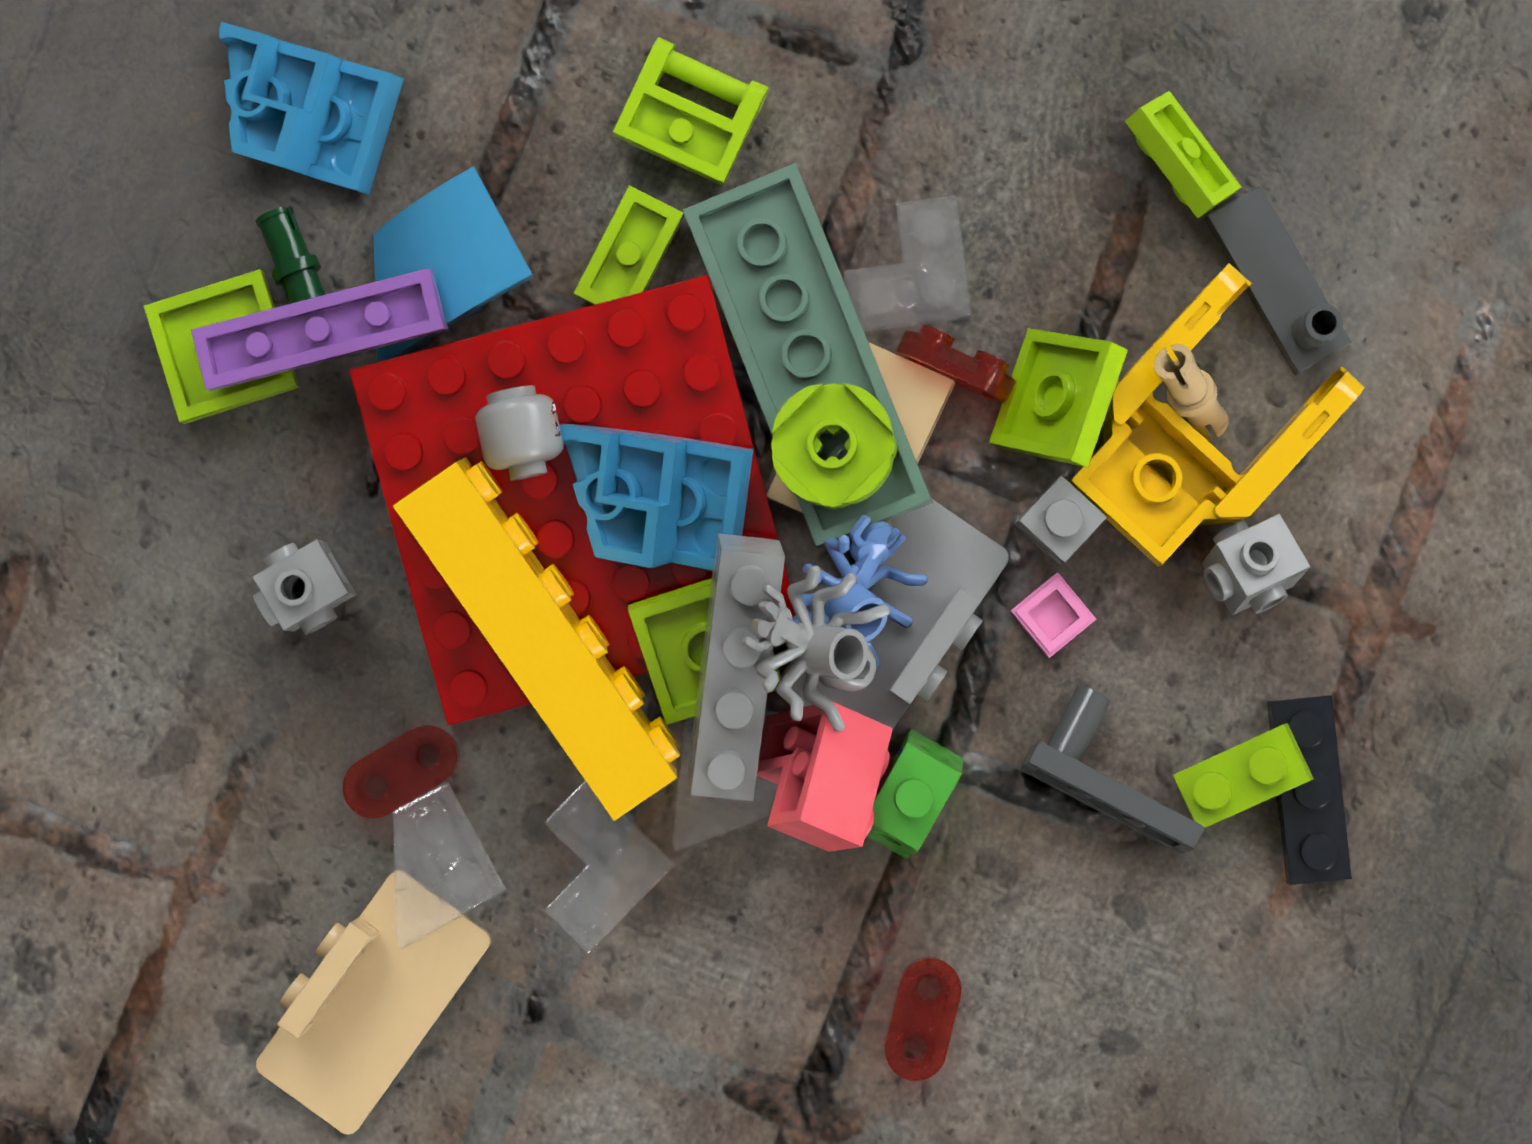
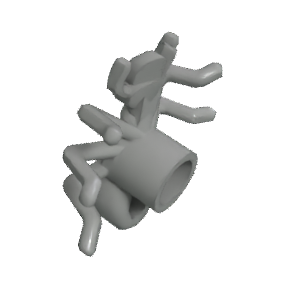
M814 565L808 568L805 580L791 584L787 590L798 623L793 621L791 611L786 608L784 596L772 586L764 585L762 587L763 593L771 598L773 602L761 601L759 607L767 614L768 618L766 621L757 618L753 619L750 628L752 634L762 637V639L756 641L751 637L745 636L742 638L741 643L752 650L762 652L772 645L776 647L786 642L788 650L760 662L756 667L758 675L765 679L762 684L764 690L772 692L777 685V693L791 706L790 717L795 721H800L803 717L804 703L802 698L792 690V686L806 672L803 687L805 699L827 714L832 728L839 732L845 729V725L836 705L818 692V680L826 687L853 692L863 690L870 685L877 670L876 657L871 648L867 646L864 636L859 631L842 626L870 623L887 616L891 610L888 605L881 604L865 611L841 612L833 615L829 622L825 624V603L831 599L843 597L857 580V576L848 573L838 585L815 592L812 597V616L810 621L802 594L814 589L818 584L821 570L818 565ZM797 658V661L779 682L778 673L774 669Z

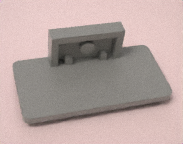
M933 499V503L891 520L889 525L893 529L895 527L906 536V540L891 557L881 564L889 565L910 574H924L928 577V582L924 586H907L895 580L883 578L868 589L900 612L911 617L913 621L911 627L905 628L887 617L882 631L870 640L881 663L880 667L876 670L873 681L865 689L853 692L826 687L819 680L817 683L818 692L831 701L893 729L916 695L928 701L948 671L938 665L949 647L953 644L960 650H963L983 620L973 613L1009 560V555L1005 548ZM797 658L790 662V664L782 674L781 678L785 676V674L797 661ZM806 672L792 686V690L802 698L803 707L813 705L803 695Z

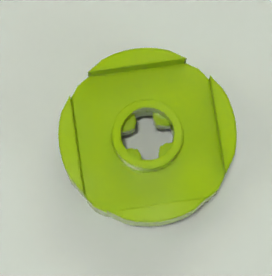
M821 383L800 390L782 406L774 420L772 430L773 465L781 481L803 501L832 510L858 504L878 491L888 478L897 453V443L892 422L883 406L866 390L843 383L844 385L836 383L823 385ZM826 430L834 436L842 430L848 433L849 438L844 444L848 453L839 460L832 456L825 461L818 456L823 449V445L818 438Z

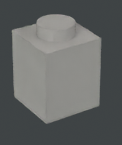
M1061 475L1046 488L1013 525L1058 566L1065 563L1107 517Z

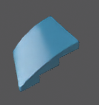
M221 22L219 38L227 45L230 79L224 80L226 101L231 108L229 131L232 152L369 195L404 78L389 72L346 61L328 53L281 41L267 34Z
M474 166L415 201L373 234L375 282L426 268L432 269L448 329L482 311L481 306L534 278ZM439 333L377 348V360L380 362L411 354L431 343L430 338Z
M559 424L563 444L566 445L577 480L573 484L578 504L587 516L586 530L595 557L647 568H655L672 562L713 571L717 533L742 536L753 449L654 433L586 425Z

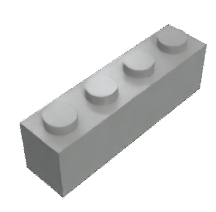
M717 533L688 766L691 795L754 801L768 693L762 686L765 679L758 675L756 667L760 662L772 657L773 645L761 652L748 648L741 641L745 636L751 637L756 641L762 639V637L752 634L750 629L753 619L757 618L766 621L768 618L767 614L760 609L759 603L761 601L773 602L771 598L763 593L762 587L770 585L778 592H781L785 554L780 540Z

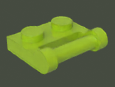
M658 37L618 119L613 135L620 140L724 187L750 129L765 102L769 87L754 80L748 85L676 52V44ZM667 73L739 106L733 120L659 87L658 84L661 78Z

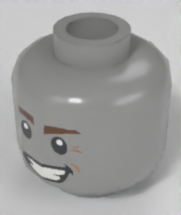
M534 385L510 388L487 395L488 405L483 406L475 416L486 466L494 470H509L511 481L546 474L545 461L556 458L563 450V439L553 399L543 394H537Z

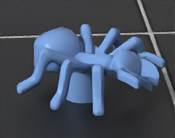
M862 515L849 534L853 542L850 546V553L856 561L855 564L850 565L843 554L849 550V537L847 535H842L838 539L828 538L825 540V548L842 578L837 579L821 570L818 583H822L828 588L838 585L848 573L857 576L856 582L847 594L825 603V624L837 613L865 611L881 604L890 607L891 612L887 616L870 623L842 626L855 629L864 636L867 646L871 648L876 657L878 669L881 662L870 640L882 631L887 617L905 628L911 627L913 621L911 617L900 612L868 589L883 578H889L907 586H924L928 582V577L924 574L906 573L889 565H881L895 553L897 548L906 540V536L896 527L893 529L892 526L884 521L868 525L871 519L867 515ZM811 563L805 564L802 568L806 577L808 573V568L810 566H814ZM815 593L802 594L805 607L812 605V597ZM812 606L806 608L810 621L812 616ZM795 614V616L792 618L794 622L798 623V619Z

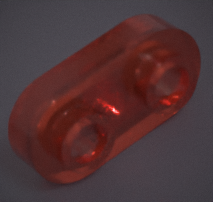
M925 324L921 325L918 333L905 330L896 349V355L954 380L955 385L999 404L1007 403L1016 383L1012 377L1007 375L1010 367L1007 362L980 350L976 351L974 358L952 348L955 341L953 337Z
M436 725L417 726L360 759L348 769L343 780V795L346 803L355 813L366 818L384 817L445 782L454 774L460 757L459 747L455 738L447 730ZM427 743L435 745L440 752V759L433 767L424 766L419 760V750ZM373 775L383 777L387 783V791L381 798H374L367 792L366 783Z
M928 956L912 961L904 969L899 980L885 1037L884 1052L890 1068L898 1076L906 1080L921 1081L932 1077L941 1069L946 1059L961 998V982L954 968L940 958ZM927 976L936 977L941 983L939 993L932 998H925L918 993L919 982ZM912 1036L921 1037L926 1042L925 1052L915 1058L907 1056L903 1051L904 1042Z

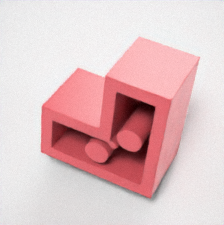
M835 702L833 703L836 705L845 725V729L839 732L832 728L827 714L815 705L803 707V717L800 721L793 720L790 717V711L766 716L757 770L758 777L778 785L767 826L828 852L863 847L864 840L874 823L873 804L879 781L889 764L890 754L888 746L893 728Z

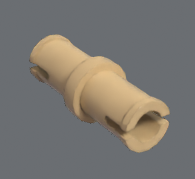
M1180 344L1171 345L1178 359L1177 361L1171 359L1166 348L1162 349L1155 358L1154 369L1168 388L1166 391L1167 400L1173 410L1180 416L1185 417L1187 422L1207 441L1212 440L1206 425L1210 424L1217 437L1221 436L1228 427L1229 418L1224 408L1220 406L1216 399L1218 395L1217 386L1211 376L1199 369L1194 355L1188 347Z

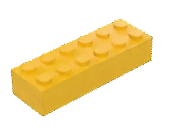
M465 457L400 500L393 507L613 821H615L677 778V758L680 757L678 748L681 746L660 716L651 722L641 708L644 705L642 698L645 697V694L630 671L625 666L615 671L605 654L608 653L607 647L610 644L590 615L580 620L568 602L572 600L571 596L574 595V592L558 568L552 564L544 569L532 550L538 544V540L519 513L509 518L495 498L503 491L492 473L482 461L472 466L467 457Z

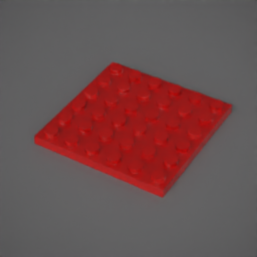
M708 275L349 370L447 726L531 704L393 507L400 500L465 457H467L472 466L481 461L485 464L475 416L483 406L488 405L487 395L510 388L534 385L537 394H543L553 399L559 424L586 425L654 433L753 449L742 536L778 540ZM564 444L562 452L556 458L545 461L547 473L543 475L511 481L509 470H494L486 466L503 491L495 499L506 515L510 518L514 514L519 513L538 540V544L535 545L532 552L543 568L546 569L554 564L570 585L574 595L571 596L572 600L568 603L578 618L582 620L590 615L610 644L607 647L608 653L605 656L615 671L625 666L633 676L647 673L648 669L628 612V605L711 579L713 571L672 562L655 568H647L595 557L586 530L587 516L585 511L579 506L573 484L577 480L566 445ZM784 564L780 593L784 596L786 608L791 611L792 617H794L795 613L787 593L790 582Z

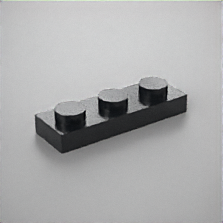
M1332 695L1267 701L1270 730L1288 723L1314 778L1277 796L1286 883L1295 885L1352 879Z

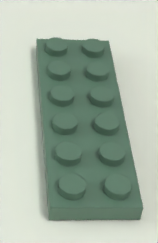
M796 163L683 209L771 434L774 420L787 400L800 390L821 383L823 385L832 383L844 385L843 383L866 390L880 402L892 422L897 443L896 457L893 460L892 470L888 478L872 496L858 504L849 505L837 510L809 504L797 497L816 547L818 549L825 547V540L830 537L835 539L842 535L850 537V531L862 515H867L871 519L868 524L870 525L875 522H887L933 503ZM827 430L823 432L818 438L823 445V449L818 456L825 461L832 456L839 460L845 457L848 451L844 444L849 438L848 433L842 430L834 436Z

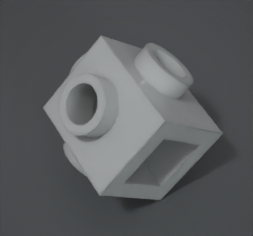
M1280 514L1250 528L1245 521H1241L1224 529L1213 538L1216 545L1202 562L1205 568V583L1210 593L1217 601L1225 603L1231 616L1249 607H1252L1255 614H1259L1276 606L1288 597L1285 590L1293 587L1310 568L1308 561Z
M318 539L301 549H298L294 542L281 547L262 560L267 569L253 576L260 589L259 592L253 595V598L268 624L274 626L279 623L284 631H296L301 628L305 635L311 634L334 621L337 615L333 608L357 595L327 542ZM302 579L305 583V591L300 598H297L295 586Z

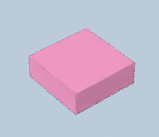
M1058 572L1009 611L1047 658L1053 656L1097 620Z

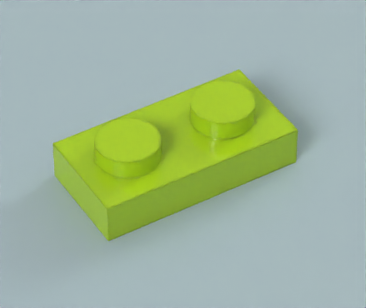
M1170 91L1140 107L1125 120V123L1134 133L1140 149L1155 161L1172 184L1176 197L1191 209L1197 219L1226 201L1242 188Z
M629 185L573 293L574 296L590 305H595L646 291L684 218V213Z
M1288 723L1173 774L1193 820L1205 828L1314 779Z

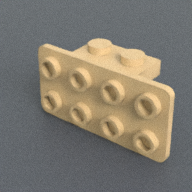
M393 872L385 880L360 917L351 921L346 928L337 922L329 931L315 952L323 958V961L310 979L300 973L287 989L279 1002L287 1011L277 1023L280 1028L256 1061L258 1072L341 1133L346 1135L355 1133L491 944L490 934L406 872Z

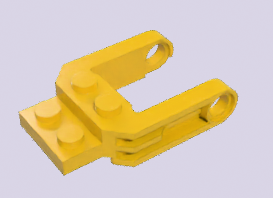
M1230 263L1214 277L1119 380L1103 422L1104 444L1091 457L1088 468L1082 467L1069 481L1107 517V521L1157 567L1165 563L1198 525L1236 524L1250 517L1365 388L1343 366L1338 368L1310 396L1240 475L1233 470L1231 462L1174 411L1173 408L1167 403L1156 400L1153 397V391L1163 381L1154 369V361L1159 352L1166 348L1171 359L1177 361L1178 359L1171 345H1184L1191 351L1219 321L1223 312L1252 284Z

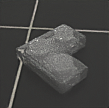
M956 195L896 203L895 212L902 263L843 271L844 283L864 332L970 319L972 312Z
M584 781L544 824L587 867L544 911L589 953L671 870L675 863L625 814L613 821L588 783Z

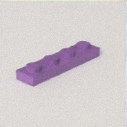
M426 268L191 329L205 388L206 390L214 391L447 331L448 327L434 271Z

